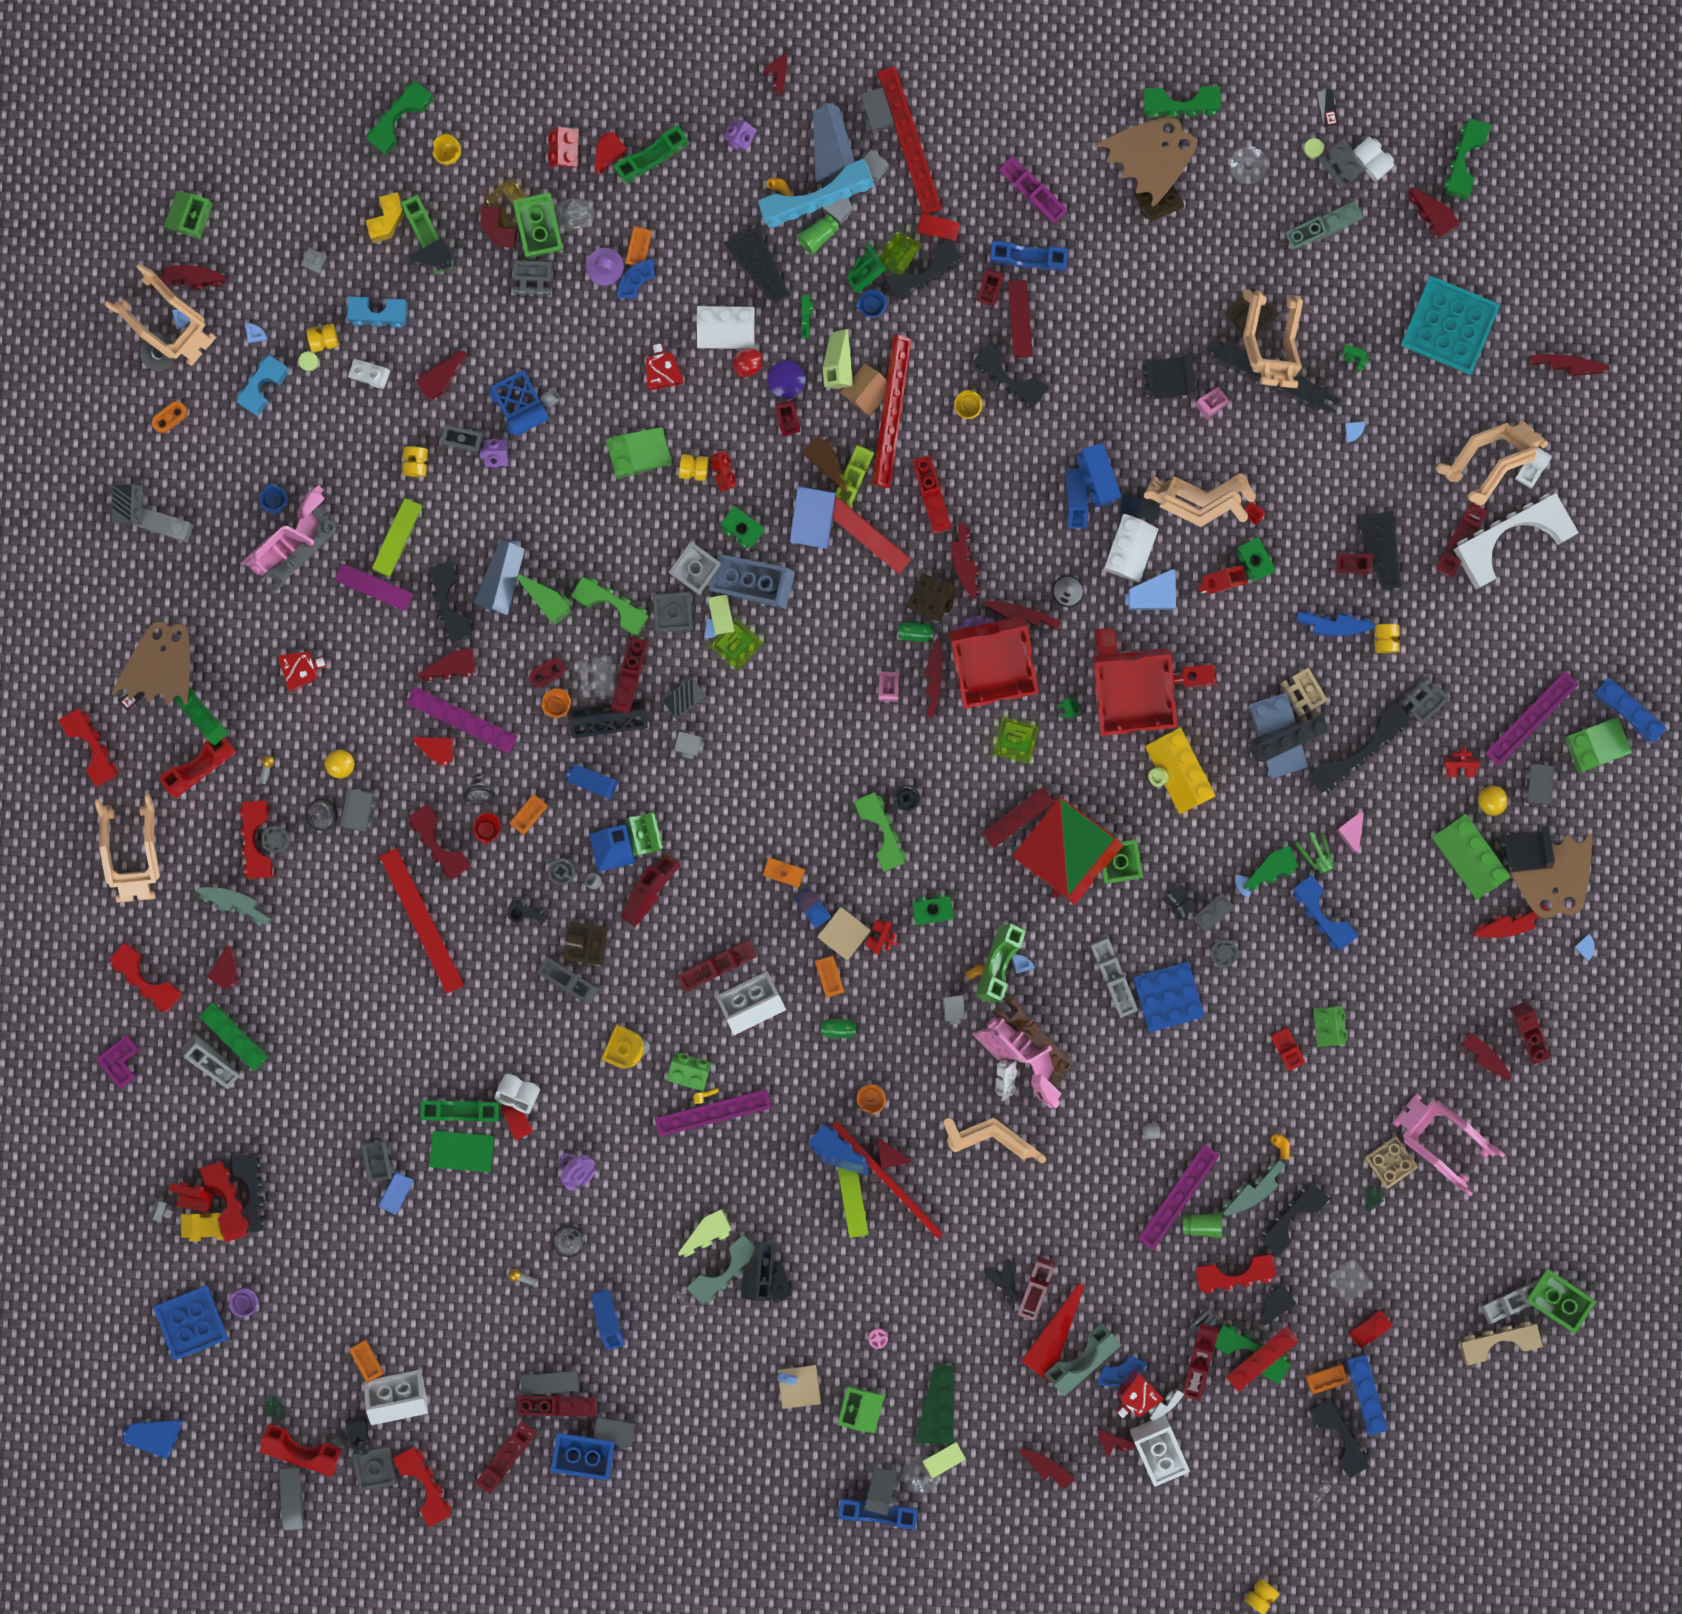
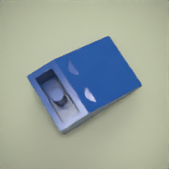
M823 1125L808 1141L811 1151L825 1164L863 1175L869 1173L867 1160L859 1152L855 1154L852 1150L853 1147L845 1139L841 1141L838 1137L839 1134L834 1128H828Z

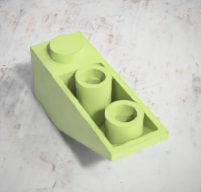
M848 329L830 334L823 365L824 387L841 389L853 386Z
M720 1209L704 1217L679 1251V1256L684 1254V1257L695 1253V1248L701 1246L703 1249L713 1244L711 1240L717 1237L721 1240L730 1235L729 1231L732 1228L723 1210Z

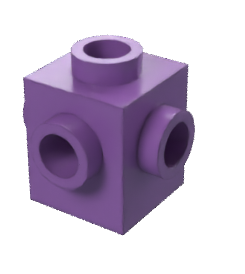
M733 118L723 139L729 142L728 146L735 150L739 148L747 150L757 130L746 121Z
M507 439L484 440V446L480 448L481 460L484 459L485 467L508 466Z

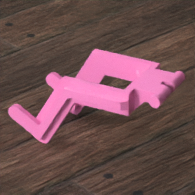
M1416 1093L1406 1105L1410 1111L1407 1113L1402 1110L1392 1123L1396 1127H1399L1401 1124L1407 1129L1403 1135L1406 1145L1430 1162L1458 1189L1471 1197L1473 1193L1467 1189L1469 1186L1466 1184L1468 1178L1462 1173L1457 1176L1440 1159L1420 1145L1419 1135L1435 1116L1444 1115L1481 1147L1479 1153L1484 1158H1487L1488 1155L1494 1157L1495 1154L1503 1158L1505 1154L1491 1145L1471 1125L1440 1101L1432 1100L1426 1106L1420 1101L1422 1097Z

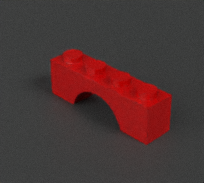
M77 709L58 720L67 737L83 738L89 743L92 749V761L86 771L95 787L99 788L119 777L117 771H119L114 761L110 762L107 756L109 751L104 744H100L98 740L100 735L95 727L92 729L89 722L91 719L86 711L83 712Z
M226 737L221 739L215 746L207 740L204 742L201 753L195 759L182 766H173L158 777L168 793L177 799L237 752Z
M268 801L242 802L239 814L240 818H243L244 826H241V836L245 838V845H242L243 857L246 856V864L243 865L244 876H247V879L250 880L273 878L272 859L262 855L255 843V836L259 827L269 821Z
M124 943L109 959L113 963L111 967L116 972L125 974L127 976L125 980L130 985L138 986L141 989L139 993L146 999L151 998L155 1002L153 1006L157 1010L169 1012L184 995L170 982L160 985L148 983L140 973V960L142 956L128 943Z
M221 1161L199 1168L205 1191L222 1197L227 1204L224 1213L217 1218L224 1243L247 1236L246 1228H249L246 1217H242L240 1213L243 1209L240 1200L236 1201L234 1195L237 1194L235 1186L230 1184L228 1180L231 1178L228 1167L224 1168Z
M1271 1253L1252 1256L1247 1269L1234 1276L1221 1273L1215 1264L1194 1267L1198 1290L1203 1291L1204 1294L1215 1292V1288L1222 1287L1223 1290L1234 1289L1236 1284H1241L1242 1287L1253 1285V1281L1260 1280L1261 1283L1272 1282V1278H1276Z
M1285 1326L1254 1354L1226 1376L1227 1380L1239 1392L1299 1342V1339L1288 1326Z
M269 1423L263 1435L259 1452L333 1477L339 1464L342 1448L325 1442L318 1447L302 1446L290 1437L287 1429Z
M413 1446L395 1456L393 1460L402 1476H414L424 1484L427 1498L420 1512L428 1527H431L450 1517L452 1508L448 1500L444 1501L441 1495L443 1490L439 1483L435 1484L432 1478L434 1473L431 1467L425 1465L423 1461L425 1456L422 1450Z

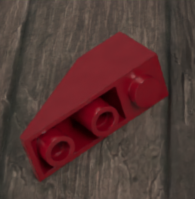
M1414 187L1408 190L1407 193L1409 195L1407 197L1409 201L1419 209L1418 214L1423 221L1426 220L1428 223V229L1432 236H1436L1439 240L1458 228L1460 222L1450 207Z
M465 350L454 352L446 362L442 360L434 365L435 368L429 372L426 370L418 375L416 382L429 402L446 393L468 356Z
M473 649L452 651L418 673L417 677L422 679L423 682L434 681V677L449 680L453 679L455 675H460L461 678H470L472 674H477L475 651Z
M1527 1001L1509 1008L1531 1064L1535 1065L1549 1059L1550 1056L1535 1010Z

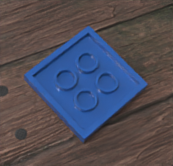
M1189 961L1133 977L1149 1033L1205 1017Z
M208 1285L153 1306L173 1361L229 1339Z

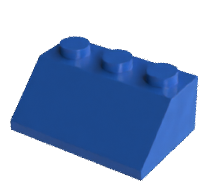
M1101 443L1080 450L1077 453V462L1083 469V479L1089 487L1091 502L1095 504V507L1112 505L1121 498V494L1104 444Z
M557 1433L551 1472L609 1481L615 1441Z

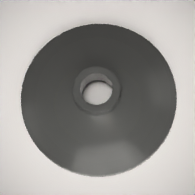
M153 333L165 344L173 343L166 335ZM142 341L140 357L147 368L153 371H164L173 364L175 358L167 357L147 341ZM154 349L157 352L156 356H154L153 354Z

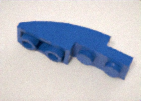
M1303 610L1302 613H1297L1295 622L1313 626L1312 634L1328 637L1358 635L1368 632L1375 627V624L1371 623L1370 619H1353V615L1347 613L1337 615L1335 621H1332V618L1329 616L1321 615V617L1313 616V612Z

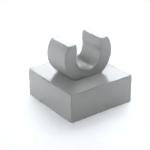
M309 248L301 266L319 274L327 256Z
M156 1198L150 1217L160 1222L162 1216L171 1219L173 1211L165 1208L167 1203Z

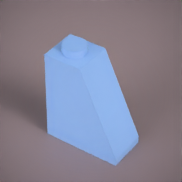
M1175 570L1165 572L1129 589L1128 594H1125V605H1128V610H1175Z

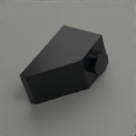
M442 238L408 256L412 264L437 271L441 269L444 271L455 262Z
M1122 495L1120 514L1159 520L1161 503L1153 499H1146L1145 497Z
M1276 1283L1268 1288L1269 1292L1265 1296L1261 1322L1265 1326L1297 1304L1282 1283L1280 1285Z

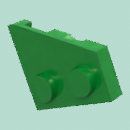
M869 242L865 246L867 250L862 259L858 257L854 268L846 277L853 290L857 293L886 270L885 265Z
M802 295V339H809L810 316L814 314L813 301H810V295Z

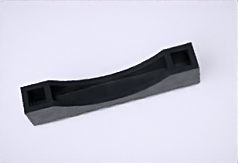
M1395 702L1379 715L1374 735L1360 752L1343 761L1322 763L1306 777L1321 794L1324 791L1328 794L1336 787L1335 782L1339 779L1344 781L1351 775L1349 771L1353 767L1358 769L1365 763L1364 758L1368 755L1372 757L1379 752L1380 749L1378 747L1382 743L1387 745L1395 738L1393 736L1394 733L1398 730L1403 732L1410 726L1408 722L1411 718Z

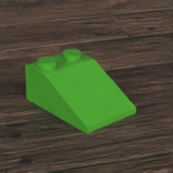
M551 193L513 200L526 259L563 251Z
M662 427L606 439L617 479L672 464Z
M520 574L516 576L554 626L572 613L570 609L572 605L565 595L560 596L557 592Z
M1618 717L1564 738L1578 773L1632 753Z
M1546 1269L1526 1300L1533 1307L1574 1334H1576L1597 1302L1549 1269Z

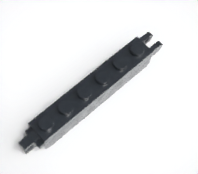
M1209 341L1206 350L1214 354L1213 358L1217 359L1216 362L1260 383L1262 375L1259 372H1253L1247 351L1228 342L1223 343L1220 341L1218 345ZM1297 375L1296 377L1293 376V380L1298 381L1297 388L1280 387L1279 383L1277 386L1264 385L1314 410L1319 411L1321 409L1332 415H1335L1336 410L1323 404L1325 399L1335 404H1340L1341 399L1330 394L1328 390Z

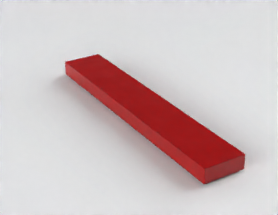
M823 486V487L821 488V489H823V490H828V491H830V490H829L827 487H825V486ZM835 497L832 519L900 574L912 559L840 498Z

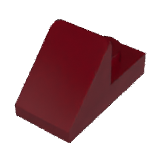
M783 54L763 70V75L777 77L773 80V89L776 90V96H784L788 54Z
M1337 554L1336 573L1358 574L1362 576L1371 574L1373 554Z
M1097 1428V1435L1108 1459L1114 1444L1117 1445L1116 1449L1123 1452L1133 1451L1135 1446L1133 1441Z

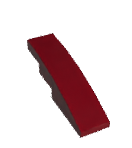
M1027 280L1008 281L1014 358L1033 357Z
M1541 354L1528 357L1529 366L1548 364V371L1567 370L1568 377L1602 374L1609 371V366L1575 356Z
M985 600L983 603L984 607L1005 619L1025 616L1026 622L1034 627H1037L1039 622H1042L1057 631L1061 624L1060 621L1025 606Z
M938 638L935 640L924 673L925 677L931 678L925 693V697L932 699L926 717L930 719L934 718L942 679V654L940 639Z
M747 940L677 975L685 993L757 958V955L750 941Z
M1200 1323L1182 1397L1196 1401L1201 1400L1219 1328Z

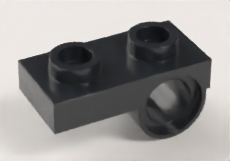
M519 900L516 903H510L508 908V918L510 921L522 923L527 916L544 924L546 923L548 917L544 915L545 911L534 907V910L526 908V903ZM515 909L522 911V917L519 920H514L512 917V912Z
M782 1260L773 1263L771 1295L774 1304L793 1298Z

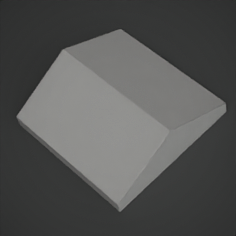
M690 541L668 573L700 595L721 563Z

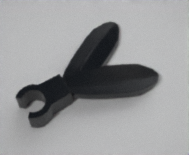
M1006 1259L1003 1264L1002 1276L993 1269L986 1268L984 1270L990 1281L1005 1289L1008 1304H1011L1009 1302L1011 1295H1014L1016 1301H1018V1296L1014 1294L1011 1288L1013 1264L1010 1259Z

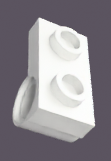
M354 359L348 377L384 389L390 370Z
M1536 447L1535 459L1523 464L1515 477V480L1530 489L1534 486L1552 455L1539 447Z

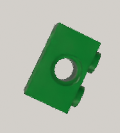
M736 506L732 508L721 522V527H723L721 531L729 537L732 535L738 539L737 543L745 549L747 547L752 549L765 532L762 526ZM741 524L747 527V531L743 534L736 531V528Z
M1259 537L1236 549L1238 553L1235 555L1239 563L1245 565L1246 570L1244 571L1249 581L1253 580L1256 583L1276 571ZM1256 556L1259 559V565H1252L1250 557Z
M944 893L934 895L935 899L927 900V897L915 898L916 902H912L915 926L954 920L950 896L946 897ZM929 904H935L938 907L936 914L931 915L927 912Z

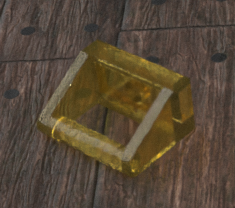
M515 180L505 181L486 200L490 206L500 207L495 198L505 193L514 206L513 200L526 198ZM501 209V222L504 227L512 228L518 224L517 217L510 221Z

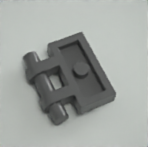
M1345 139L1338 142L1328 151L1332 157L1330 160L1325 155L1319 158L1323 165L1322 168L1328 171L1333 178L1334 184H1338L1341 190L1347 186V183L1343 180L1345 177L1351 182L1367 170ZM1336 163L1342 170L1340 174L1333 166Z
M514 261L513 281H520V286H513V294H520V296L533 294L537 295V297L551 295V288L544 287V282L552 281V262ZM527 281L537 282V287H527Z
M1426 676L1423 680L1420 679L1416 683L1417 686L1410 692H1406L1404 698L1400 701L1403 707H1406L1409 703L1414 706L1409 713L1421 725L1450 700L1438 685L1432 690L1428 687L1432 682L1429 676ZM1423 691L1426 696L1418 701L1415 697Z

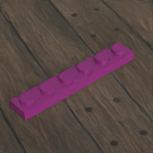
M1564 671L1484 754L1497 766H1500L1579 684Z
M415 686L406 704L509 754L518 736Z
M767 1090L658 1117L655 1118L659 1137L767 1110L771 1108Z
M1203 1144L1137 1238L1152 1250L1156 1248L1220 1156Z

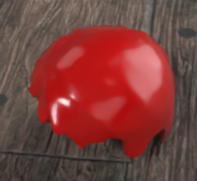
M744 348L737 352L732 361L734 372L741 378L755 375L762 368V353L751 348Z
M492 813L480 814L476 817L472 826L474 836L483 845L497 839L501 830L499 818Z

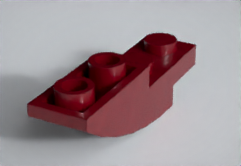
M165 266V274L158 275L159 279L166 286L179 287L183 286L186 282L187 287L193 291L203 290L205 286L221 287L223 286L222 283H227L224 275L198 266ZM152 284L149 285L151 289L157 290Z
M958 523V542H951L953 565L965 593L971 601H976V596H980L979 584L976 585L975 577H979V565L975 566V561H967V558H971L970 547H967L966 539H970V528H966V523Z
M634 637L629 638L611 710L630 714L646 655L647 640Z
M665 854L654 867L652 865L647 867L627 899L621 915L622 920L633 927L639 924L659 900L657 893L681 866L676 860Z
M518 1395V1415L596 1417L597 1397Z

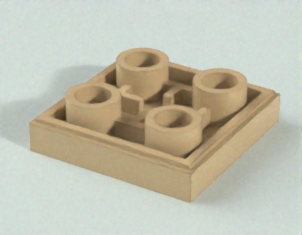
M840 907L817 938L848 961L871 930Z
M1396 1135L1364 1157L1386 1189L1418 1168Z
M816 1365L778 1370V1373L781 1372L797 1377L796 1385L779 1381L782 1409L821 1404Z

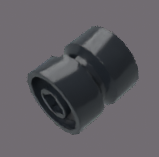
M1182 884L1162 898L1168 907H1173L1172 912L1177 920H1180L1198 906L1192 897H1187L1188 891Z

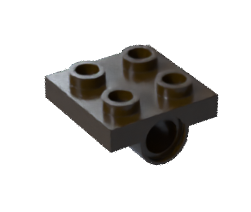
M1173 185L1153 207L1151 206L1153 195L1150 192L1134 193L1144 218L1148 219L1149 222H1153L1185 207L1183 200Z
M1253 287L1250 289L1253 293L1256 291ZM1242 296L1224 315L1244 334L1250 303ZM1267 301L1265 305H1261L1255 337L1279 315Z
M922 573L906 608L940 622L944 613H949L953 607L954 599L952 596L956 587Z
M570 921L564 960L603 965L608 927Z

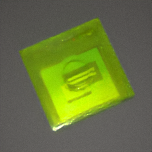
M896 233L880 255V259L885 265L886 270L901 276L922 244L915 239Z
M735 618L732 621L734 632L720 634L710 646L739 672L761 648L764 642Z
M1002 717L993 755L1030 764L1039 726Z

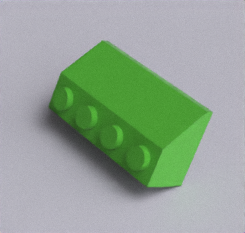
M1466 814L1431 837L1476 900L1511 877Z

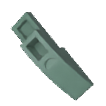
M1354 201L1285 233L1294 250L1346 229L1347 226L1364 218L1357 202Z
M202 887L196 890V892L200 893L199 898L206 902L213 901L216 903L215 908L224 913L226 910L231 912L234 907H237L235 911L243 916L246 914L252 916L251 921L259 926H262V924L268 925L271 921L270 917L256 909L259 902L249 896L232 890L214 887Z
M1273 1160L1266 1168L1268 1172L1264 1176L1260 1175L1254 1181V1187L1249 1184L1239 1186L1235 1191L1237 1195L1233 1200L1228 1199L1222 1206L1224 1209L1222 1213L1226 1216L1235 1214L1262 1201L1276 1189L1278 1184L1273 1179L1286 1165L1280 1160L1276 1162Z

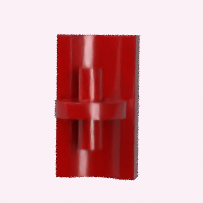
M1460 746L1459 751H1452V757H1443L1447 777H1457L1458 768H1464L1465 777H1475L1477 768H1480L1478 758H1471L1472 752H1465V746Z
M876 920L872 930L881 933L880 938L876 940L869 936L865 943V946L876 955H879L884 941L887 942L884 948L887 951H890L892 945L898 947L899 943L894 941L896 933L891 932L890 937L887 938L892 925L889 921Z

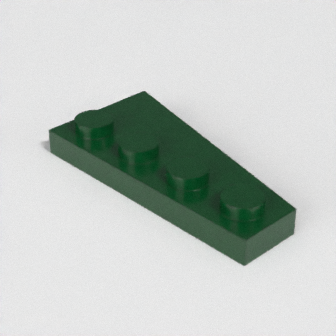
M934 1365L914 1443H953L954 1365Z

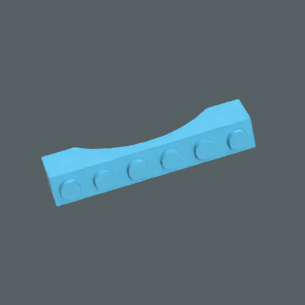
M864 159L846 165L830 184L814 193L795 197L773 194L758 200L763 220L771 228L777 227L788 220L797 219L803 214L812 213L823 206H830L838 200L850 198L856 193L865 192L875 185L869 166Z

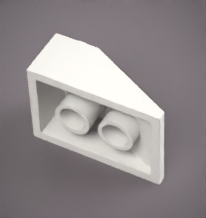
M1166 1415L1130 1429L1154 1487L1190 1472Z

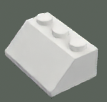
M697 306V348L754 349V307Z
M1123 514L1103 570L1139 583L1158 528L1141 519Z
M768 971L716 996L734 1035L786 1010Z
M421 1369L377 1378L369 1383L364 1381L365 1406L371 1425L428 1414L427 1397Z

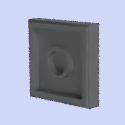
M691 592L652 595L655 633L693 630Z
M391 1445L370 1449L363 1456L357 1455L355 1452L352 1453L359 1491L398 1483Z

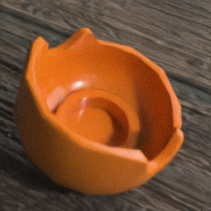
M558 688L547 691L541 702L543 712L550 718H560L566 715L571 705L568 693Z
M867 1084L861 1087L857 1093V1103L862 1111L876 1114L882 1111L885 1106L886 1095L878 1085Z

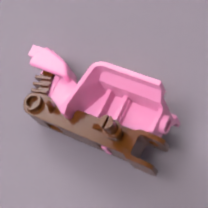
M1004 997L1003 1001L1011 1009L1006 1015L1000 1009H993L992 1012L997 1018L991 1019L986 1029L973 1032L972 1035L997 1060H1018L1019 1062L1030 1063L1034 1072L1031 1084L1039 1100L1043 1101L1049 1108L1053 1107L1056 1109L1060 1104L1057 1099L1061 1096V1093L1055 1088L1059 1087V1084L1056 1082H1062L1058 1078H1064L1062 1074L1070 1069L1071 1062L1036 1026V1022L1030 1020L1022 1012V1008L1012 998Z

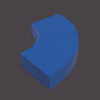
M654 259L643 260L632 266L624 274L618 287L617 298L637 297L640 285L646 280L655 278Z
M1129 1355L1118 1366L1110 1367L1104 1365L1097 1384L1108 1387L1123 1385L1134 1369L1141 1374L1147 1362Z

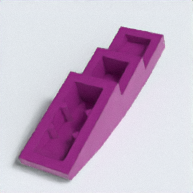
M1010 156L997 169L1053 224L1068 211L1013 156Z
M343 563L334 581L403 611L407 610L413 596L411 592Z

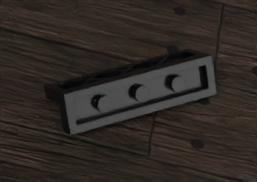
M644 698L633 701L630 714L611 710L612 703L569 709L568 717L572 739L648 728ZM642 716L643 722L640 723L631 721L634 717ZM619 719L624 722L619 726L612 724L615 720ZM598 722L605 724L602 728L597 729L594 727V724ZM583 725L586 728L583 731L575 732L574 726Z

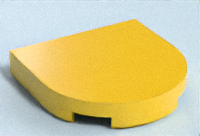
M616 1024L601 1059L623 1069L635 1066L643 1055L644 1044L642 1038L636 1032Z

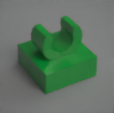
M1077 697L1062 700V704L1057 706V708H1064L1065 714L1060 715V718L1070 719L1082 716Z

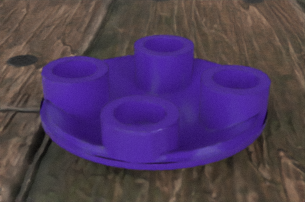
M788 360L780 361L770 369L768 385L771 391L779 398L795 397L804 389L806 382L805 373L797 363Z

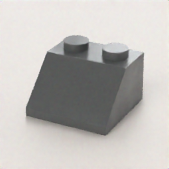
M347 788L340 826L362 832H368V829H372L373 817H371L372 810L376 809L377 799L374 798L375 795Z

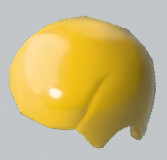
M442 134L433 141L434 150L432 153L438 163L442 165L456 163L461 156V145L453 135Z
M964 390L954 400V408L961 418L973 419L982 411L983 402L980 395L975 391Z
M342 749L331 751L326 756L324 762L327 773L339 779L348 777L353 772L355 765L352 755Z
M1490 785L1483 788L1479 793L1478 804L1486 815L1497 816L1502 814L1507 808L1508 798L1502 788Z

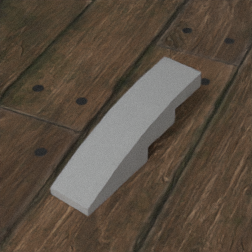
M1105 937L1090 943L1120 1018L1138 1011L1109 938Z
M1540 1278L1481 1306L1488 1324H1493L1508 1315L1532 1306L1526 1300Z

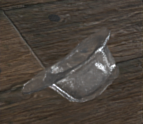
M584 199L562 201L554 206L559 231H571L588 227L594 219V208Z

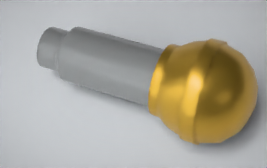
M265 755L261 759L263 766L260 776L261 784H266L270 768L274 764V758L270 755Z
M511 1269L508 1273V1279L511 1282L520 1281L529 1285H536L537 1283L536 1279L521 1274L517 1269Z

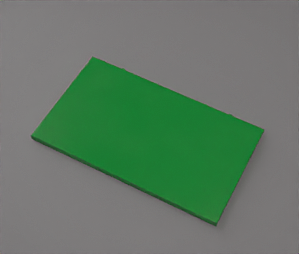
M433 1131L429 1167L491 1172L494 1136Z

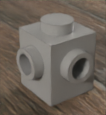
M679 732L675 752L682 753V757L693 759V756L698 757V754L703 752L705 742H702V737Z

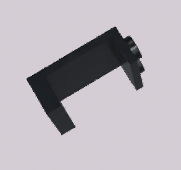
M1184 354L1181 358L1157 361L1146 359L1144 365H1142L1143 377L1146 376L1147 384H1144L1145 395H1149V400L1195 394L1196 387L1191 354Z
M1542 826L1539 832L1507 835V830L1502 832L1501 837L1498 838L1499 848L1503 849L1504 855L1501 856L1502 865L1506 867L1508 873L1553 868L1555 858L1549 826Z

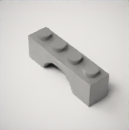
M872 149L869 153L865 152L859 159H864L869 166L874 182H877L889 168V163ZM849 198L838 200L830 206H823V212L831 215L840 226L853 211Z

